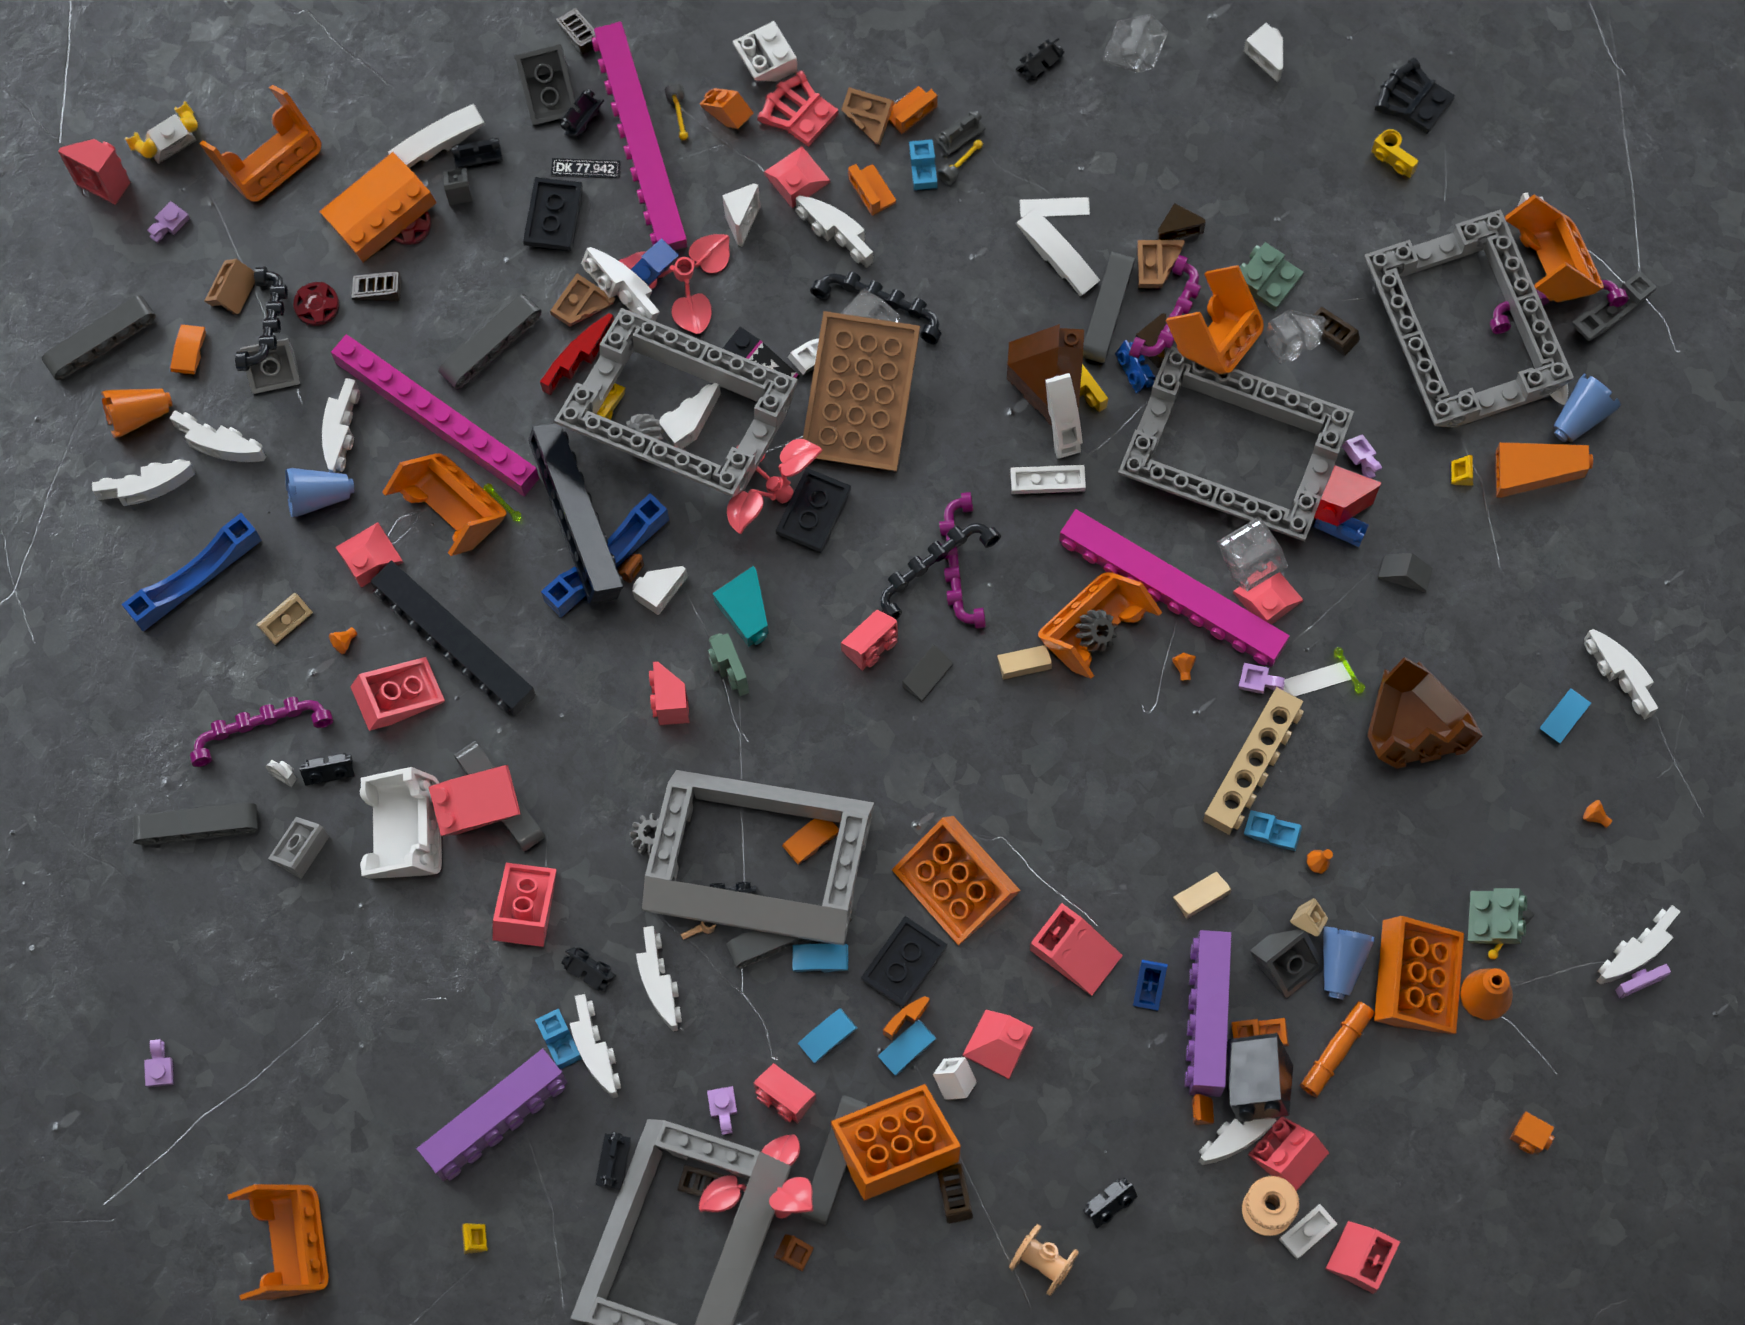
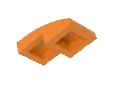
M181 324L173 351L171 372L195 374L201 359L200 349L206 335L205 327Z
M813 819L783 843L782 847L799 865L817 853L821 846L838 835L839 828L832 821Z
M924 996L904 1007L885 1026L883 1035L892 1041L906 1020L914 1024L921 1018L930 1005V999Z
M1285 1018L1232 1022L1233 1039L1278 1033L1283 1045H1289Z

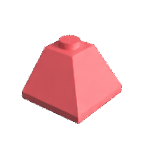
M800 147L764 171V175L791 208L796 206V197L799 195L809 197L830 183V179L803 147Z
M378 522L335 547L360 587L370 583L391 560L397 566L403 563V560Z
M1273 563L1233 591L1234 595L1249 612L1271 625L1303 602L1302 597Z
M985 1010L962 1056L1010 1079L1032 1035L1033 1027L1012 1016Z

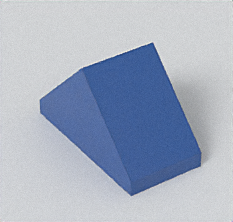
M1147 960L1141 961L1133 1006L1159 1011L1168 964Z

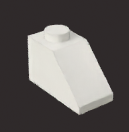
M1265 23L1246 39L1244 52L1278 82L1281 79L1283 70V38L1276 28H1271Z
M679 566L647 572L643 578L639 577L633 585L634 599L659 615L688 578L686 568Z

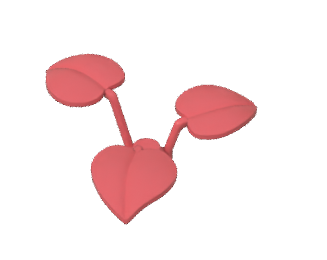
M713 234L699 238L689 249L690 258L681 257L677 259L675 266L671 265L669 269L662 272L658 277L662 278L674 272L675 277L685 283L686 297L678 298L674 302L671 313L673 320L679 327L693 334H701L707 328L711 319L712 309L708 298L704 294L690 295L689 280L693 276L694 267L698 268L700 266L704 272L713 274L722 271L727 266L729 260V235ZM646 251L634 253L624 259H620L619 262L631 270ZM657 279L649 286L651 290L656 287Z
M795 439L789 442L780 454L782 463L778 468L782 478L776 476L770 478L758 466L756 471L767 480V492L751 489L748 493L742 491L731 498L727 506V518L733 529L742 534L746 526L761 512L764 504L763 497L770 498L772 501L776 499L779 503L788 502L792 498L794 490L790 486V481L787 477L795 476L804 470L821 453L822 449L805 439Z
M794 1134L785 1135L769 1142L761 1152L791 1166L799 1156L800 1143ZM727 1175L714 1180L708 1185L701 1196L699 1203L700 1212H722L732 1208L741 1197L740 1191H745L746 1186L743 1184L738 1185V1179L734 1175ZM796 1177L787 1180L782 1188H777V1191L769 1199L770 1206L775 1210V1216L777 1218H786L791 1213L813 1211L812 1186L809 1180L804 1177Z

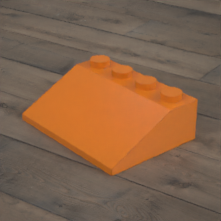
M392 152L319 212L364 263L437 202L420 179Z
M954 816L943 817L892 869L896 876L957 945H961L1020 892V889Z
M1405 916L1383 920L1374 1021L1395 1027L1456 1034L1464 933Z
M926 1084L831 1121L832 1129L851 1177L864 1201L959 1162L961 1145Z

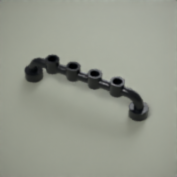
M266 266L255 267L254 269L256 286H267L269 281L274 282L270 286V302L266 304L267 316L266 319H263V334L259 337V351L252 356H249L248 351L236 352L235 365L237 371H249L250 366L257 365L266 359L269 350L277 349V338L273 333H280L281 323L280 319L276 318V316L284 315V303L280 299L288 298V288L286 284L283 285L282 277L275 272L268 271Z
M850 271L847 276L836 273L828 274L821 280H815L810 288L813 296L825 300L831 292L829 285L832 283L840 284L847 291L860 292L869 300H880L892 309H902L914 318L922 317L928 320L930 325H925L920 333V337L925 342L937 344L942 335L939 330L938 317L935 313L925 309L927 303L924 300L915 298L910 303L903 300L905 295L900 290L893 289L888 294L882 291V284L871 280L868 285L860 282L861 277L855 272Z
M980 523L970 524L962 530L959 526L953 527L947 533V536L950 538L944 544H941L939 541L932 543L927 549L930 553L923 560L919 556L914 557L908 563L910 570L903 575L900 571H897L888 578L890 585L885 588L880 597L881 612L897 620L901 616L902 610L896 603L890 604L891 596L896 592L903 591L914 578L924 575L931 565L946 558L948 552L955 547L963 545L972 534H981L979 540L985 548L995 545L1000 540L1001 534L995 527L988 528Z

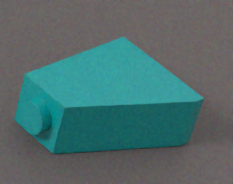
M752 566L713 593L715 604L748 647L752 644H760L769 634L757 571Z

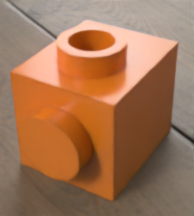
M1525 1112L1517 1123L1510 1139L1520 1144L1519 1148L1524 1152L1539 1154L1543 1148L1548 1150L1555 1137L1551 1135L1554 1127Z

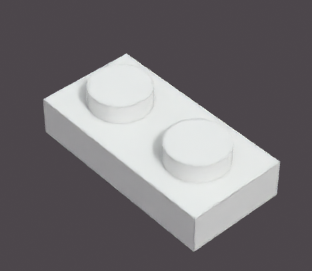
M1319 1204L1279 1240L1296 1259H1299L1337 1226V1223Z

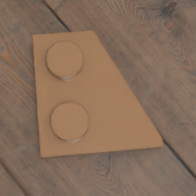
M848 88L841 110L877 145H880L894 101Z
M1138 240V288H1163L1184 247V240Z
M576 273L550 310V314L571 327L613 305L616 298H609L598 286Z

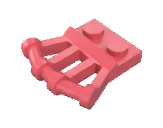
M801 70L796 73V76L784 82L780 81L776 85L777 89L766 96L763 111L759 112L757 119L763 124L786 130L809 147L839 113L837 108L820 97L819 93L814 92L804 72ZM801 84L809 99L806 101L792 91L791 88ZM784 95L798 105L800 109L795 112L779 99ZM773 108H776L790 120L787 121L771 116Z

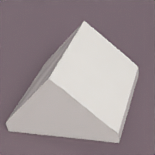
M755 183L722 195L725 218L739 246H743L761 207L759 186Z

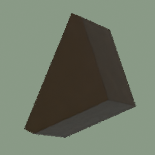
M1174 203L1158 229L1156 240H1177L1202 234L1205 229V219Z
M1161 313L1136 334V337L1146 340L1145 346H1155L1161 331L1166 325V314ZM1165 348L1160 354L1148 357L1157 368L1161 367Z

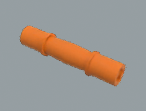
M1359 1001L1356 1003L1347 1018L1341 1022V1028L1329 1042L1319 1060L1314 1061L1313 1067L1300 1084V1087L1309 1095L1318 1097L1329 1079L1334 1076V1070L1347 1055L1356 1038L1361 1037V1033L1375 1014L1368 1005Z

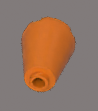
M125 389L101 392L104 397L101 399L108 425L113 424L114 430L111 431L114 438L121 437L168 413L169 407L172 406L169 392L165 393L163 389Z
M1497 968L1479 969L1470 973L1461 986L1460 998L1463 1007L1470 1015L1487 1021L1497 1019L1505 1014L1510 1008L1513 998L1508 975L1503 970Z

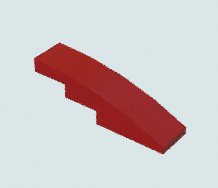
M608 313L589 326L557 357L540 381L543 392L552 395L562 376L572 380L583 360L590 364L593 363L600 351L599 345L614 321L612 314Z

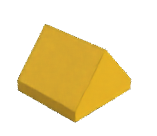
M1472 455L1451 461V482L1453 485L1473 486Z
M463 1224L464 1254L488 1251L485 1224Z

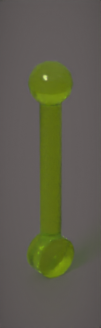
M486 483L483 489L490 493L511 514L513 521H520L521 513L514 511L493 490L492 484Z
M1336 647L1334 655L1338 656L1355 684V691L1357 693L1364 692L1365 685L1358 681L1343 655V649Z

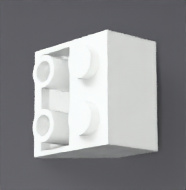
M774 21L733 41V45L755 80L779 81L797 72V58Z

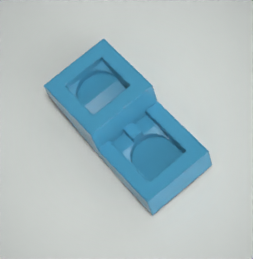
M933 139L909 141L914 190L938 188Z
M1570 688L1539 729L1561 744L1591 705V702Z
M1251 810L1244 835L1276 847L1296 851L1302 826L1278 820L1274 815Z
M793 945L792 970L795 972L821 970L824 973L847 971L848 945Z
M559 1008L535 1019L559 1069L582 1059Z
M840 1008L814 1028L798 1044L814 1063H818L836 1045H840L851 1035L857 1027Z
M917 1020L878 1057L896 1076L916 1057H919L937 1038L920 1020Z

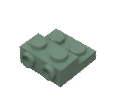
M1264 242L1261 247L1255 246L1249 256L1251 258L1248 264L1242 263L1240 269L1252 296L1276 311L1302 278L1304 272L1284 259L1285 254Z
M719 633L711 636L708 639L710 649L707 651L713 671H719L721 678L727 676L732 690L737 689L739 696L748 694L747 677L729 634L722 635Z
M1494 888V891H1471L1468 927L1469 943L1521 944L1522 936L1526 934V922L1523 920V911L1527 910V896L1524 895L1520 888Z

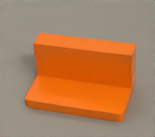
M920 86L916 87L893 105L888 121L903 134L937 107L938 95L932 89L926 93Z
M857 164L848 168V179L872 216L896 203L894 195L873 164L862 170L859 169Z

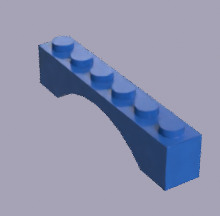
M651 493L631 510L618 529L607 539L610 554L612 553L615 557L616 568L669 521L667 508ZM576 567L558 575L541 591L544 602L560 618L586 596Z
M240 513L225 524L212 541L188 564L164 580L139 590L121 605L144 632L262 540L256 529Z

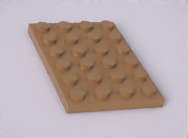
M823 311L803 439L822 449L815 459L897 472L920 326Z

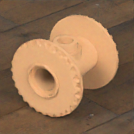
M1267 1176L1257 1180L1250 1187L1242 1203V1215L1246 1224L1254 1232L1264 1236H1274L1284 1232L1295 1219L1299 1210V1197L1295 1188L1285 1179L1276 1176ZM1265 1202L1272 1203L1276 1210L1268 1209Z
M1037 1224L1020 1245L1009 1268L1013 1271L1021 1260L1034 1269L1036 1268L1040 1273L1053 1281L1046 1293L1051 1296L1069 1273L1079 1252L1074 1249L1067 1260L1058 1255V1248L1053 1243L1046 1242L1042 1244L1035 1239L1042 1227Z

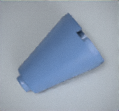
M1583 374L1553 426L1556 430L1554 435L1564 443L1566 441L1573 442L1617 411L1621 403L1618 398L1615 401L1610 398L1612 392L1604 384L1592 376L1587 379L1586 374Z
M297 468L285 470L286 491H288L289 497L287 500L291 517H298L350 499V494L354 493L353 479H348L347 474Z
M1324 926V990L1329 991V997L1344 1000L1345 995H1351L1374 944L1375 937Z

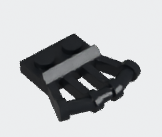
M1413 57L1408 60L1406 65L1399 69H1393L1389 80L1383 82L1380 86L1379 100L1376 101L1374 108L1380 113L1402 117L1428 134L1452 103L1455 95L1435 83L1436 80H1430L1422 70L1419 61ZM1413 72L1423 85V88L1405 76ZM1396 84L1416 95L1414 100L1395 88ZM1389 96L1407 108L1390 105L1388 103Z

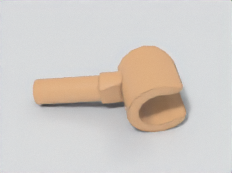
M701 921L700 925L682 933L681 937L684 940L701 932L710 934L715 930L716 924L707 927L704 924L705 922Z

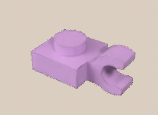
M170 201L154 217L157 223L152 224L147 231L151 234L150 238L158 243L168 231L174 235L190 219L189 215Z
M1363 434L1346 440L1342 445V448L1355 465L1361 463L1363 476L1372 479L1376 476L1374 472L1382 469L1381 464L1374 458L1377 454Z
M1244 663L1239 689L1264 694L1265 687L1273 691L1276 687L1283 690L1285 678L1268 675V667Z
M161 1039L150 1040L152 1059L144 1060L145 1086L174 1085L173 1059L171 1057L165 1058L164 1041L161 1042Z
M733 1086L707 1091L711 1118L719 1117L722 1135L733 1133L730 1115L737 1114Z

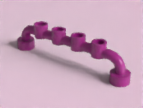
M1181 255L1178 256L1172 273L1182 276L1185 272L1189 275L1190 279L1187 281L1169 318L1189 314L1193 302L1189 300L1190 298L1197 299L1201 290V285H1198V271L1195 267L1188 264L1189 258ZM1167 323L1161 331L1155 346H1145L1146 340L1136 337L1129 355L1138 359L1140 355L1156 356L1165 347L1171 349L1175 340Z
M1602 280L1603 289L1609 291L1607 300L1610 306L1620 307L1628 302L1629 299L1625 289L1618 288L1611 281ZM1536 289L1542 305L1544 306L1549 303L1550 300L1545 294ZM1508 301L1500 303L1494 309L1493 319L1489 323L1494 334L1505 333L1511 328L1508 316L1503 315L1504 312L1510 310Z
M971 492L961 493V498L955 499L947 505L944 511V521L939 522L941 536H946V541L950 539L947 533L955 527L954 512L959 508H963V513L973 511ZM955 547L944 558L949 560V567L944 568L945 581L951 582L952 589L947 591L948 606L953 605L955 615L960 621L966 624H975L976 629L985 628L984 608L973 609L974 614H968L964 611L958 548Z
M289 697L283 701L284 707L275 709L274 705L268 704L259 708L260 715L250 717L248 712L237 714L235 716V723L226 725L225 720L214 721L211 723L212 730L206 731L196 739L194 751L190 753L191 763L194 767H202L212 761L210 750L204 748L205 744L211 740H223L230 734L248 732L253 727L261 724L270 725L286 716L296 717L305 710H313L315 712L311 715L315 728H324L333 723L331 711L324 709L317 701L304 700L299 702L297 697Z

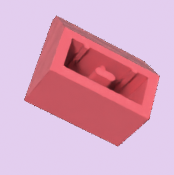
M876 610L841 642V651L862 671L867 666L869 668L872 667L879 660V655L885 649L889 651L896 645L898 641V621Z
M653 662V671H649V682L652 694H654L650 695L653 718L658 717L659 725L690 723L685 683L659 662Z
M774 1063L753 1083L757 1100L766 1107L773 1105L779 1111L777 1114L789 1123L793 1120L798 1124L816 1100L814 1092Z
M1282 1116L1248 1155L1271 1176L1285 1179L1297 1191L1329 1152L1314 1133Z
M1348 1221L1325 1269L1374 1294L1386 1274L1400 1241L1376 1229Z

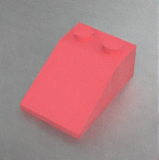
M426 657L361 673L350 686L369 731L393 725L440 705L445 701Z
M508 765L429 786L441 836L458 835L521 814Z
M506 863L493 917V941L544 947L557 869Z

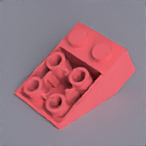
M1063 903L1060 904L1030 944L1031 952L1091 996H1093L1123 956L1082 917Z

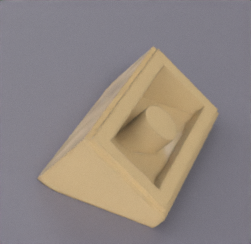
M293 593L263 618L257 626L276 645L313 612L298 594Z
M1045 645L997 655L1003 679L1052 669V661Z
M1216 871L1177 894L1173 899L1186 919L1229 895L1231 888Z
M1313 898L1297 908L1290 922L1317 937L1324 928L1328 917L1317 900Z

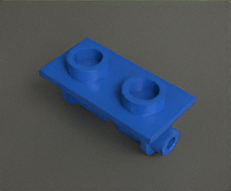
M1125 340L1115 352V355L1125 371L1129 383L1137 394L1144 385L1147 388L1153 386L1156 377L1153 375L1148 364L1140 366V363L1145 361L1143 355H1140L1138 359L1129 355L1133 342L1128 343Z
M1353 517L1339 526L1316 519L1314 525L1315 528L1358 547L1369 524Z

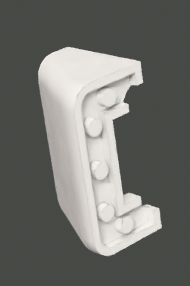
M413 767L361 778L360 796L366 804L373 806V853L363 856L360 863L361 876L375 879L428 876L440 872L442 867L441 834L429 791V786L439 784L435 776Z

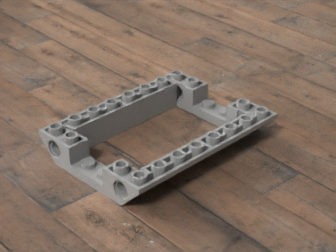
M1501 209L1455 224L1454 232L1415 246H1412L1411 241L1407 240L1364 255L1434 426L1458 427L1548 397L1574 380V376ZM1484 250L1503 296L1509 302L1510 312L1535 369L1532 367L1520 371L1516 380L1477 393L1474 392L1472 387L1458 392V395L1449 397L1447 388L1400 278Z
M621 308L599 345V359L584 384L576 383L556 416L554 423L731 497L741 493L748 485L786 417L798 379ZM633 351L708 382L717 383L720 387L757 401L754 407L753 422L738 448L732 447L729 451L722 470L721 465L597 415L598 410Z
M1172 346L1171 349L1168 348L1153 384L1150 399L1139 426L1134 431L1118 474L1305 542L1354 411L1237 369H1233L1230 373L1218 374L1183 357L1178 349ZM1181 386L1319 435L1291 510L1152 460Z
M676 770L667 784L645 873L642 911L844 946L854 902L853 890L862 851H865L875 803ZM694 794L695 798L700 800L840 823L822 906L676 881L679 870L677 858L686 821L690 822Z
M647 1119L570 1319L586 1325H678L606 1300L663 1152L660 1150L662 1149L669 1152L672 1156L684 1160L691 1158L727 1170L734 1176L749 1181L695 1325H733L775 1210L770 1206L769 1199L777 1191L778 1187L782 1188L788 1178L791 1166L760 1151L665 1120Z

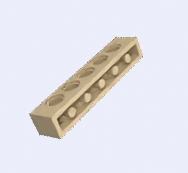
M1276 687L1203 818L1204 822L1228 835L1231 834L1233 829L1238 830L1245 818L1241 815L1245 807L1250 809L1257 797V795L1253 794L1256 787H1263L1269 775L1265 771L1269 765L1274 767L1281 754L1277 752L1279 746L1287 744L1292 735V732L1289 731L1292 723L1298 724L1304 713L1301 710L1302 700ZM1281 716L1284 718L1285 723L1277 724L1274 722L1273 717ZM1269 737L1274 743L1272 745H1265L1262 743L1261 738ZM1258 758L1262 765L1253 766L1250 764L1249 759ZM1246 779L1250 786L1243 788L1238 785L1237 780ZM1233 800L1238 804V807L1230 809L1226 806L1225 802Z

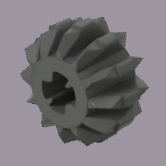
M1089 610L1087 615L1079 616L1081 623L1075 625L1080 629V632L1075 636L1082 638L1079 645L1087 647V650L1090 652H1095L1096 650L1103 652L1106 650V647L1114 645L1111 638L1118 636L1114 633V629L1118 626L1112 623L1114 616L1106 615L1104 610Z

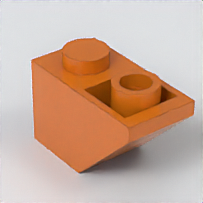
M714 88L705 94V99L700 103L703 109L729 128L738 129L754 113L738 91Z

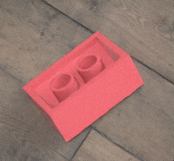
M92 139L64 146L58 150L76 185L116 205L131 183L126 174L127 171L121 164V159L115 152V147L104 141L101 143Z

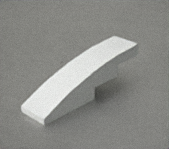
M472 104L425 127L388 153L394 152L410 168L420 160L428 161L443 149L451 150L452 146L459 144L482 127L485 122L476 106Z
M1035 208L1016 222V225L1043 260H1048L1062 279L1066 278L1079 296H1082L1100 281L1069 242Z

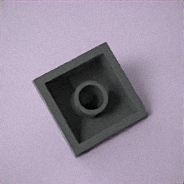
M1303 929L1268 935L1250 950L1260 970L1286 999L1324 969L1322 959L1307 932Z

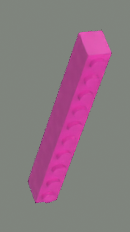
M622 22L594 28L595 37L591 38L595 52H600L601 59H598L601 74L606 73L608 79L604 81L607 95L612 94L614 102L610 103L614 117L619 116L621 124H617L620 138H625L627 143L623 148L626 159H631L633 167L630 168L633 182L638 181L640 189L636 190L640 204L644 203L647 210L643 212L646 226L651 225L653 233L649 234L652 246L662 238L673 250L687 247L686 236Z
M346 334L331 351L334 361L338 366L525 497L540 479L535 466Z
M1075 509L1061 530L1059 541L1062 542L1061 544L1069 551H1077L1082 554V557L1091 564L1097 563L1104 567L1105 572H1112L1143 583L1155 602L1161 601L1173 613L1183 614L1189 618L1193 625L1197 627L1203 626L1208 629L1215 638L1219 640L1225 639L1237 651L1241 653L1246 652L1253 656L1257 663L1263 666L1267 664L1272 667L1287 645L1290 635L1079 510Z

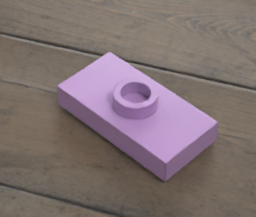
M1667 964L1649 972L1646 969H1642L1632 974L1633 979L1620 984L1615 991L1619 998L1622 999L1664 980L1671 971Z

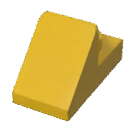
M1082 364L1080 397L1084 395L1087 403L1091 407H1095L1098 412H1101L1107 408L1108 397Z

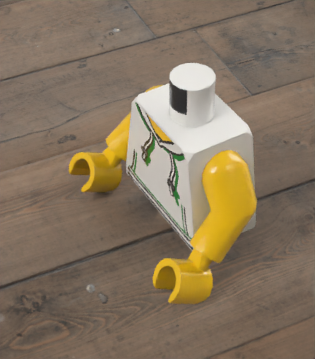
M184 101L181 107L174 108L179 116L176 114L172 115L150 129L146 134L145 142L141 140L138 132L133 133L134 136L130 138L126 137L125 140L131 151L136 150L146 158L154 157L159 164L196 141L191 132L197 129L198 123L193 115V110L187 102Z

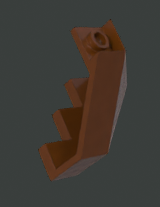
M1060 324L1009 342L1007 380L1023 394V397L1035 410H1038L1046 418V421L1051 426L1052 420L1048 412L1045 380L1069 373L1079 412L1084 329L1060 328Z
M1404 657L1391 672L1384 669L1367 734L1378 759L1395 768L1406 767L1408 762L1420 760L1421 763L1441 759V755L1449 753L1461 755L1467 753L1483 736L1471 712L1420 661L1416 664Z

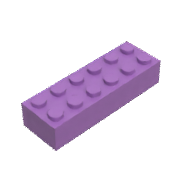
M1200 930L1198 937L1193 938V944H1191L1190 959L1195 960V963H1192V969H1190L1189 985H1194V989H1191V994H1189L1188 1010H1193V1014H1190L1187 1023V1036H1192V1038L1189 1040L1186 1048V1061H1190V1066H1188L1185 1072V1087H1189V1095L1201 1094L1204 1096L1221 1097L1225 1088L1231 932Z
M541 1049L420 1145L417 1150L443 1182L446 1179L450 1181L460 1174V1168L467 1162L472 1164L482 1156V1150L488 1146L493 1147L503 1139L502 1135L506 1131L518 1128L524 1122L523 1118L530 1112L532 1114L538 1112L545 1105L544 1101L551 1095L556 1097L565 1089L564 1085L568 1082L562 1071L545 1050Z

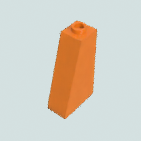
M1500 442L1495 452L1496 497L1502 498L1585 478L1588 470L1593 467V455L1589 454V445Z

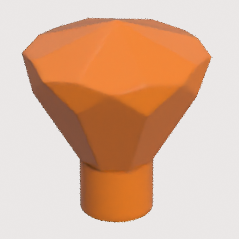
M351 627L345 632L329 634L330 643L339 653L345 654L351 639L357 636V632Z
M1181 653L1172 658V662L1180 672L1181 681L1191 680L1190 671L1196 661V656Z
M1600 800L1590 804L1583 815V820L1600 823L1606 828L1612 823V819L1606 815Z
M1329 849L1324 851L1313 850L1307 854V865L1313 872L1322 874L1329 867L1330 859L1333 857L1332 851Z

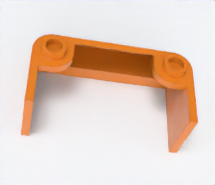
M271 85L269 89L281 104V107L272 116V124L278 133L242 161L233 152H225L221 155L218 149L205 141L199 143L218 170L250 201L263 199L315 157L321 149L319 137L289 94L274 85Z
M1534 194L1504 217L1508 223L1519 229L1521 233L1519 238L1523 245L1536 250L1547 276L1534 284V287L1545 294L1550 301L1563 302L1593 295L1604 288L1575 223L1568 216Z
M1239 265L1206 271L1204 273L1213 293L1207 305L1208 314L1213 320L1209 327H1207L1201 312L1166 319L1179 353L1183 357L1218 374L1232 372L1262 334L1264 328L1263 319Z
M439 453L400 462L382 492L385 496L400 492L403 494L404 499L410 503L425 501L456 530L452 536L454 543L448 551L450 556L473 550L506 516V510L450 458Z
M1106 572L1094 579L1040 629L1038 636L1044 645L1071 671L1092 679L1095 676L1089 668L1092 656L1087 647L1079 645L1082 638L1075 636L1080 632V629L1075 626L1081 623L1079 616L1087 615L1089 610H1104L1106 615L1114 616L1112 623L1118 625L1121 621L1127 623L1138 622L1142 619L1145 612L1160 616L1162 611L1143 583L1112 572Z
M254 1184L228 1194V1200H249L252 1215L257 1220L269 1222L274 1272L262 1276L260 1288L241 1294L240 1300H274L316 1292L327 1286L329 1278L319 1198L312 1186Z

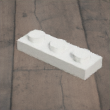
M1084 465L1014 467L1010 469L1011 494L1082 492L1086 489Z

